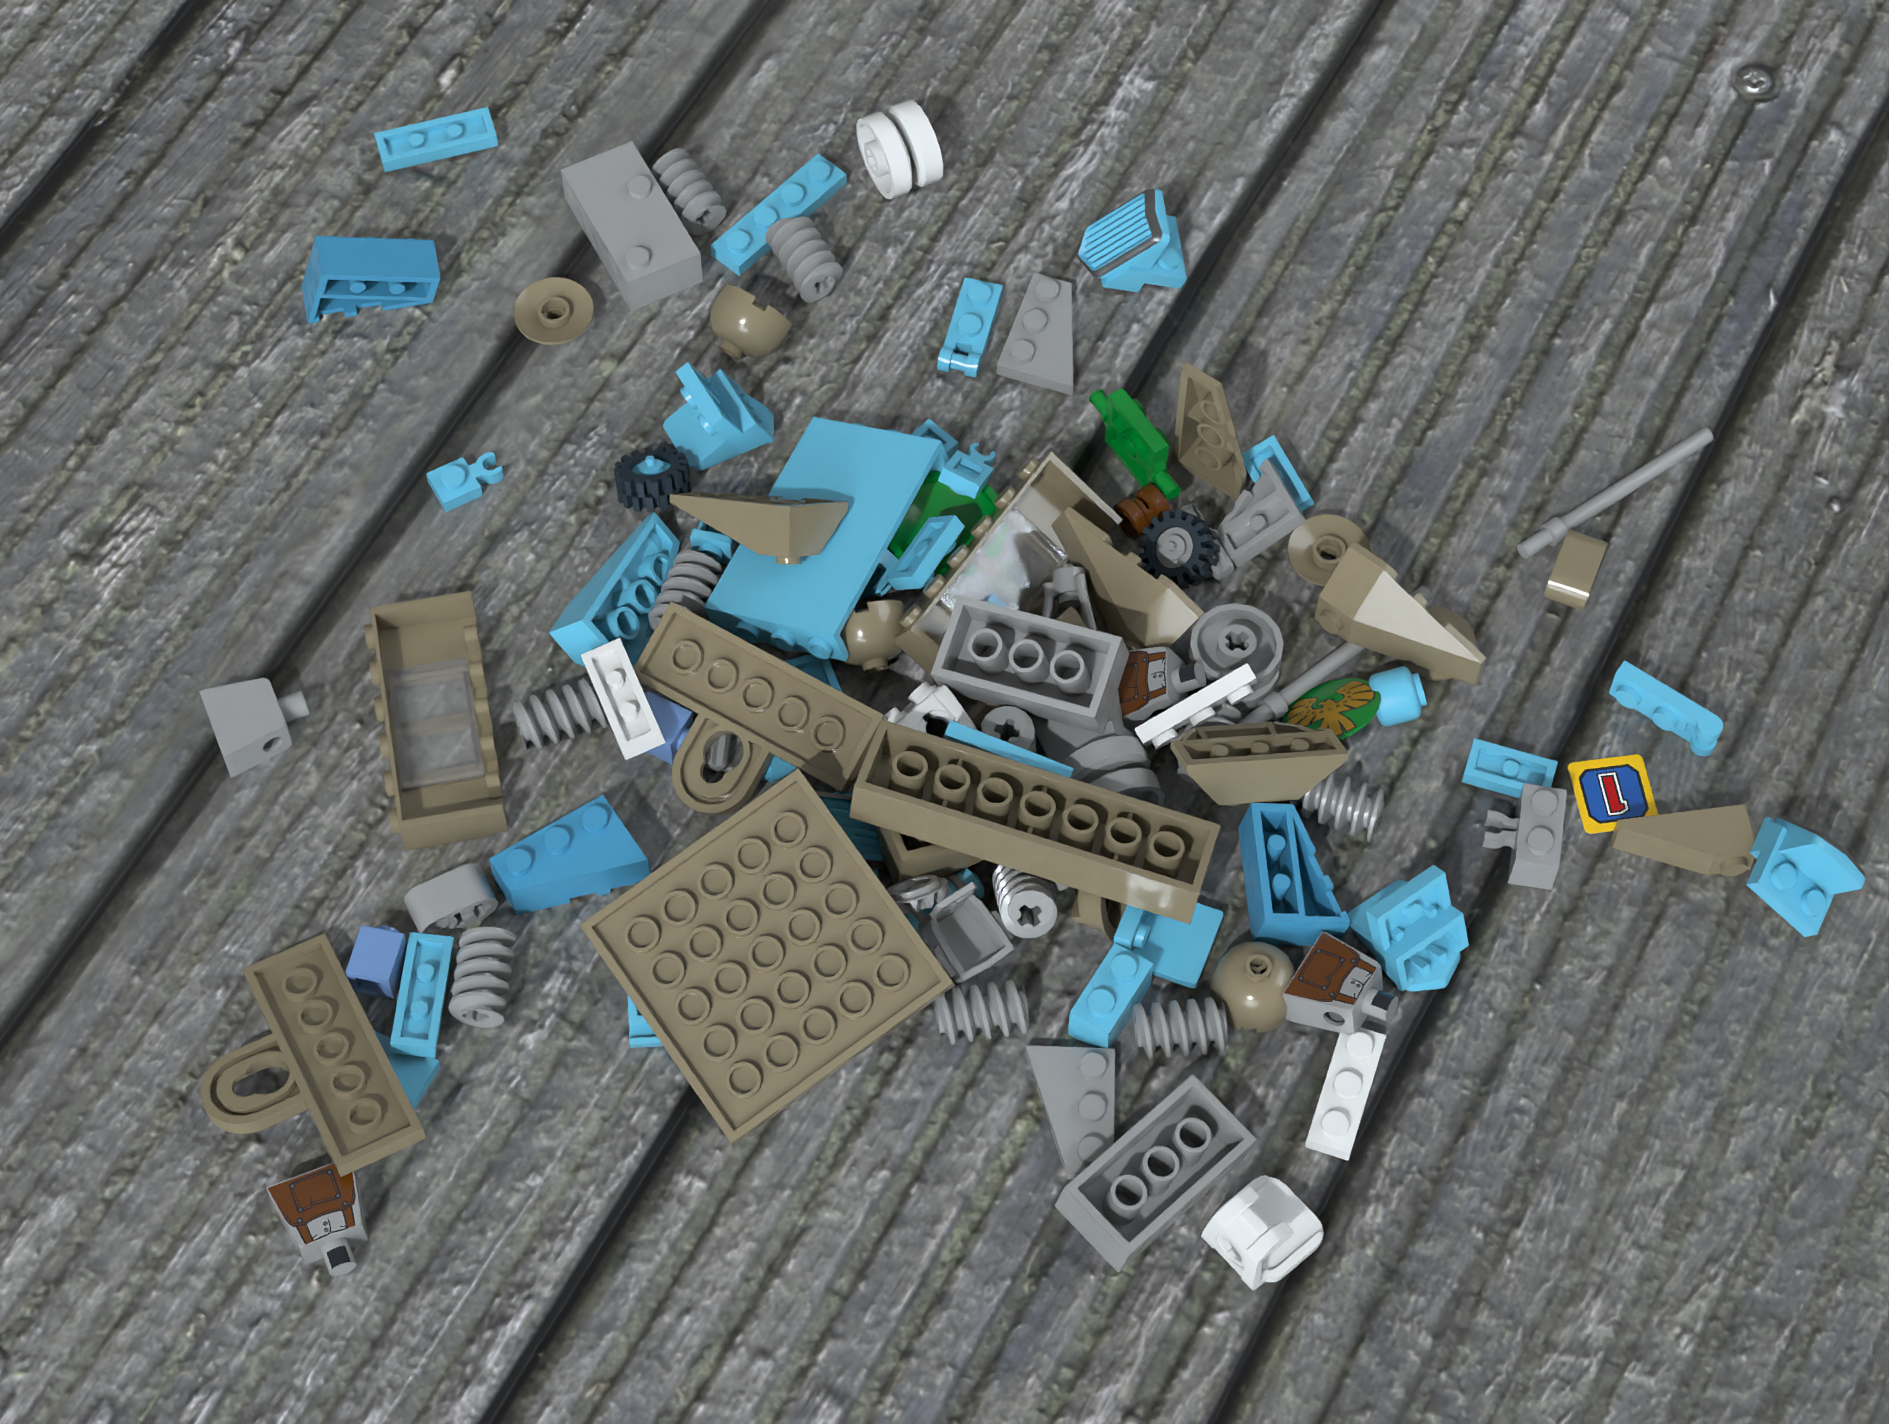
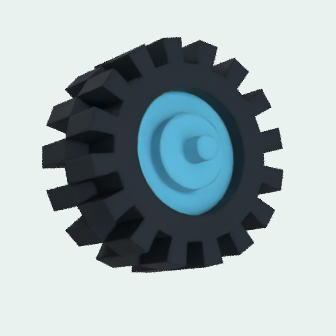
M648 447L644 448L645 452L643 453L635 450L631 452V457L627 455L622 456L621 462L617 461L615 463L614 474L618 501L620 504L623 503L625 508L633 507L634 511L637 512L647 508V512H654V508L660 507L661 511L668 510L669 504L673 505L670 503V494L692 492L688 459L684 453L678 454V451L673 448L666 452V447H658L657 451H652V448Z

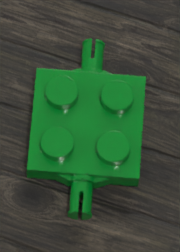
M1123 388L1114 391L1108 397L1102 389L1094 391L1089 396V402L1101 414V419L1106 429L1105 442L1141 487L1146 484H1152L1160 492H1163L1168 500L1177 497L1181 492V487L1178 486L1168 473L1167 459L1170 444L1165 433L1160 428L1155 429L1147 419L1146 412L1137 399L1132 400Z

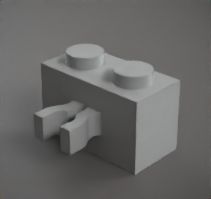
M1524 783L1516 806L1515 819H1511L1501 812L1487 810L1484 825L1497 827L1501 832L1495 834L1485 831L1482 847L1495 849L1509 846L1512 848L1508 877L1509 884L1547 890L1552 889L1560 867L1567 790Z

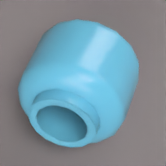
M1400 666L1375 673L1369 678L1368 682L1371 689L1380 693L1381 703L1376 715L1382 726L1391 727L1420 717L1421 707L1426 706L1427 701L1419 673L1412 674L1407 667Z

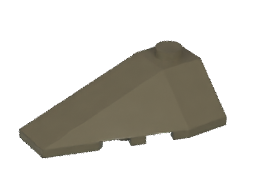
M1186 362L1181 369L1171 461L1237 500L1245 489L1247 473L1236 426L1222 383Z
M715 492L670 494V503L757 554L776 556L777 564H801V557L819 555L848 511V501L820 498H801V500L782 499V496L745 497V494Z
M1353 541L1320 593L1314 619L1320 623L1324 630L1331 634H1337L1349 643L1476 685L1481 678L1486 657L1451 623L1446 621L1438 622L1431 616L1429 610L1425 607L1428 601L1419 593H1416L1413 597L1409 595L1394 580L1399 574L1388 563Z

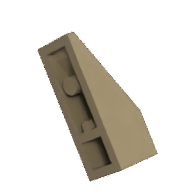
M1745 804L1617 820L1610 839L1612 848L1704 875L1722 874L1727 877L1737 876L1746 870H1750L1755 859L1750 853L1755 837Z

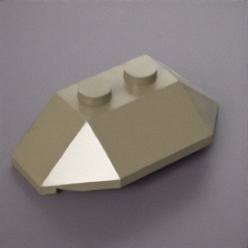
M1279 722L1192 727L1182 733L1179 738L1172 739L1170 745L1171 750L1185 772L1219 806L1298 800L1345 763L1349 754L1332 729L1319 727L1315 731L1302 725Z

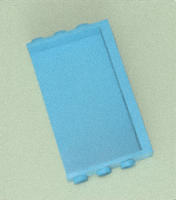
M813 417L768 496H782V499L801 500V498H820L848 501V511L820 554L801 557V564H777L776 556L760 555L740 544L703 607L710 621L749 643L761 642L775 645L784 651L797 650L811 653L820 659L833 658L846 661L850 654L840 633L929 471L941 472L942 468L949 461L942 441L930 436L920 437L904 434L893 429L882 430L866 427L860 423L850 424Z

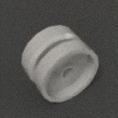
M1237 603L1216 606L1204 613L1192 629L1187 665L1196 662L1202 665L1206 674L1205 687L1248 663L1258 683L1251 686L1254 692L1252 695L1232 706L1239 710L1240 713L1252 711L1259 707L1258 702L1276 689L1284 645L1280 628L1268 614L1254 606ZM1205 687L1192 690V692L1195 694Z
M1127 735L1111 736L1091 742L1073 752L1061 763L1074 768L1070 777L1072 779L1158 806L1164 804L1165 793L1158 777L1150 770L1151 761L1144 745L1136 737Z

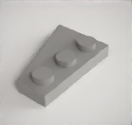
M1037 273L1033 274L998 360L997 375L1073 396L1072 283Z
M1025 1045V1054L1029 1066L1032 1068L1037 1083V1090L1041 1102L1044 1104L1066 1177L1073 1180L1114 1144L1115 1048Z

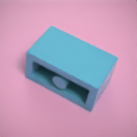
M1114 943L1071 1009L1068 1035L1092 1048H1112L1132 1016L1133 1005L1140 1003L1151 987L1154 963Z

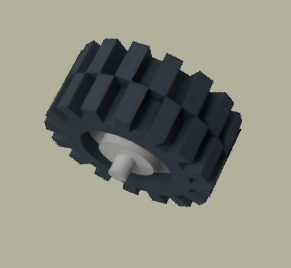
M1176 510V513L1165 511L1162 512L1163 518L1157 516L1152 518L1150 521L1154 526L1152 528L1145 526L1142 533L1147 535L1146 541L1139 539L1138 547L1144 549V553L1138 554L1142 562L1146 563L1143 569L1156 579L1163 574L1181 589L1189 588V584L1193 586L1202 584L1200 578H1209L1212 574L1208 570L1209 566H1217L1219 561L1213 558L1214 552H1220V545L1214 543L1218 536L1215 531L1209 529L1211 525L1207 521L1200 519V517L1181 510Z

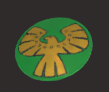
M1345 678L1329 681L1310 689L1288 707V712L1284 714L1282 723L1302 725L1315 731L1319 727L1332 729L1337 738L1341 740L1356 733L1373 719L1380 707L1379 691L1372 690L1369 682L1362 679Z

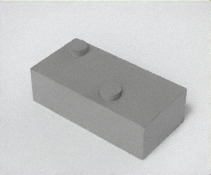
M633 141L561 169L565 200L631 311L703 282L701 253Z
M958 594L931 671V676L938 687L944 684L953 694L1001 707H1017L1027 714L1103 734L1129 657V652L1122 637Z
M1192 1074L1063 1188L1055 1207L1119 1273L1246 1158L1257 1139Z

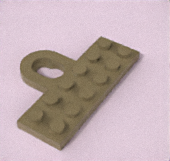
M672 601L633 668L639 682L698 714L675 755L672 765V783L678 797L684 804L707 816L728 815L744 806L753 795L774 756L846 794L863 765L880 720L887 721L889 719L880 712ZM723 735H737L743 744L744 754L741 762L736 768L726 772L720 781L707 783L702 776V770L706 763L705 756L709 748L717 738Z
M325 933L242 969L272 1034L225 1054L207 1070L201 1083L200 1097L212 1123L230 1133L248 1134L261 1131L309 1110L340 1177L426 1138L423 1127ZM281 1067L290 1073L285 1085L274 1093L266 1095L254 1093L241 1097L233 1091L238 1081L262 1069Z

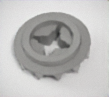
M936 875L912 877L898 882L887 889L904 915L911 912L918 913L925 908H932L934 904L944 900L951 892L948 880L937 878Z

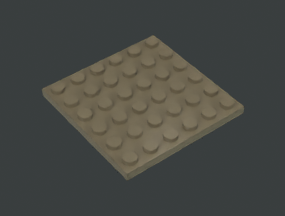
M799 768L580 924L584 933L733 1145L744 1139L955 986Z

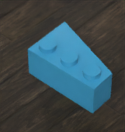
M334 235L315 236L302 282L307 324L320 322L319 315L344 311L345 317L357 316V309L381 305L382 310L386 311L433 303L441 278L434 240L338 237Z
M604 795L599 796L489 858L494 883L516 915L570 903V898L596 892L597 896L611 893L610 889L639 883L650 875L647 857Z
M1251 803L1238 827L1252 942H1264L1270 945L1313 946L1322 931L1341 940L1351 921L1346 911H1341L1332 893L1334 886L1329 876L1323 875L1314 856L1316 849L1294 804Z

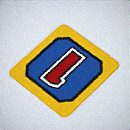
M1634 754L1572 762L1568 765L1583 827L1588 834L1614 831L1617 820L1659 815L1642 756Z

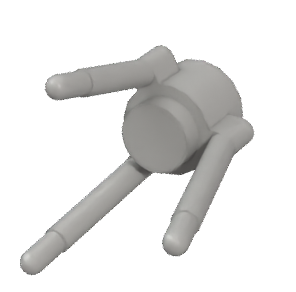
M1072 566L1053 571V582L1043 584L1045 598L1041 616L1051 618L1053 602L1056 599L1062 608L1078 607L1080 617L1086 627L1096 630L1087 591L1085 569Z

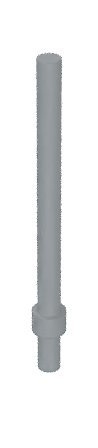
M1703 427L1563 517H1553L1540 526L1539 532L1517 545L1519 554L1524 559H1527L1548 545L1553 547L1565 539L1568 529H1575L1712 442V432L1708 428Z
M1420 586L1410 594L1413 597L1416 593H1419L1427 601L1432 599L1431 592L1425 586ZM1346 641L1278 693L1272 691L1258 702L1259 707L1240 720L1238 724L1275 722L1288 712L1290 704L1365 648Z

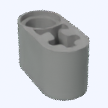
M475 863L462 865L419 884L404 896V903L418 932L442 936L484 919L493 913L498 906V901L480 865Z

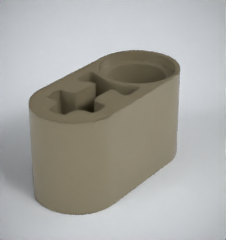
M1568 529L1543 597L1584 611L1602 564L1608 542Z

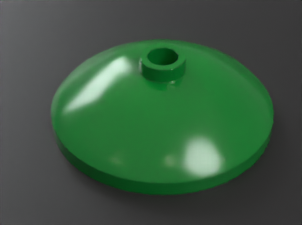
M940 471L929 472L888 545V550L899 560L929 517L955 515L965 527L957 537L954 549L943 557L934 570V577L938 574L943 576L950 568V565L946 563L950 555L962 544L967 546L974 536L970 533L973 526L986 514L990 517L997 508L993 502L998 495L988 484L973 499L967 495L957 494L949 486L939 482ZM1004 522L981 550L992 561L998 556L1006 540L1007 525ZM970 564L960 578L971 576L979 572V570Z

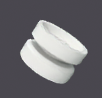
M908 99L890 106L887 116L882 112H874L858 119L856 124L857 139L865 166L877 189L886 199H894L909 193L912 188V182L917 186L924 187L941 180L943 176V161L936 135L922 108L914 100Z

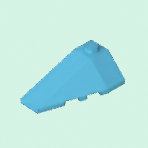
M655 512L649 514L571 600L549 631V634L576 664L585 667L581 654L620 638L634 668L651 638L653 629L650 626L648 614L653 606H655V599L661 593L663 583L668 579L667 574L671 567L674 566V559L677 556L680 541Z

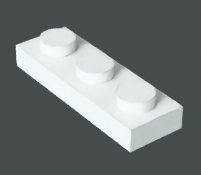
M618 638L581 654L625 760L666 743L621 639Z
M1248 663L1141 724L1134 730L1145 748L1151 744L1156 749L1170 743L1172 739L1177 738L1178 734L1175 730L1191 722L1193 727L1199 726L1216 715L1213 708L1227 700L1231 705H1234L1252 695L1254 692L1251 686L1258 683Z
M1361 1027L1355 1034H1339L1307 1136L1306 1148L1349 1160L1386 1035Z

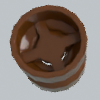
M1146 484L1136 491L1134 498L1123 499L1113 506V510L1123 519L1119 524L1122 531L1131 539L1137 540L1144 535L1142 533L1144 527H1149L1153 524L1150 520L1155 516L1163 518L1162 512L1170 511V507L1163 494L1154 485Z

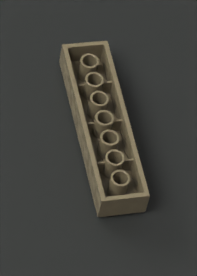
M883 719L880 720L855 782L849 815L850 818L1187 924L1191 923L1221 825Z

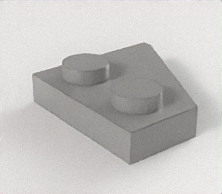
M1269 459L1265 460L1259 467L1263 474L1251 491L1243 490L1236 500L1232 512L1225 516L1216 529L1220 534L1219 540L1237 567H1240L1306 522L1301 510Z

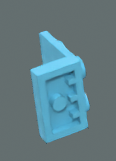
M1197 903L1191 923L1187 924L1127 905L1114 935V943L1154 963L1152 975L1189 988H1196L1222 923L1223 912Z

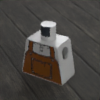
M1164 646L1129 650V657L1118 687L1124 728L1131 731L1134 737L1139 739L1134 730L1136 727L1188 698V691L1205 687L1206 674L1200 663L1196 662L1186 665L1170 648Z
M1323 931L1283 992V998L1287 1005L1286 1020L1347 1035L1358 1032L1368 1015L1389 1022L1396 1012L1398 997L1382 991V969L1377 961Z
M334 1163L266 1187L275 1211L306 1263H313L324 1258L331 1276L344 1275L356 1267L351 1248L368 1240L360 1184L356 1170L340 1177Z

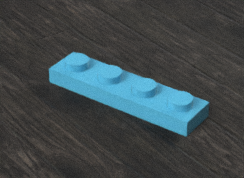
M818 153L711 244V255L738 276H741L772 249L765 238V234L771 225L783 218L809 217L847 184V174Z

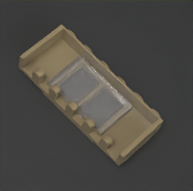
M1052 451L1039 459L1032 456L1019 468L1016 473L1019 477L1018 481L1013 487L1011 485L1007 486L994 500L993 504L997 507L990 517L987 514L983 516L970 531L974 536L967 546L962 544L950 555L946 562L950 565V568L943 576L938 574L928 583L923 590L926 597L919 606L914 604L899 620L903 627L894 638L896 644L930 676L958 594L983 601L986 596L993 593L1008 608L1041 616L1045 598L1043 584L1053 582L1052 572L1056 569L1073 566L1051 524L1068 507L1074 509L1104 532L1118 526L1123 520ZM953 694L966 707L978 702V700Z
M471 591L370 607L372 624L364 625L368 650L375 649L377 659L369 661L373 686L380 685L381 696L374 697L377 721H385L386 733L379 734V743L382 758H390L391 770L384 771V781L388 797L395 796L396 802L395 808H389L392 833L401 834L405 850L409 851L490 837L495 833L509 831L477 617Z

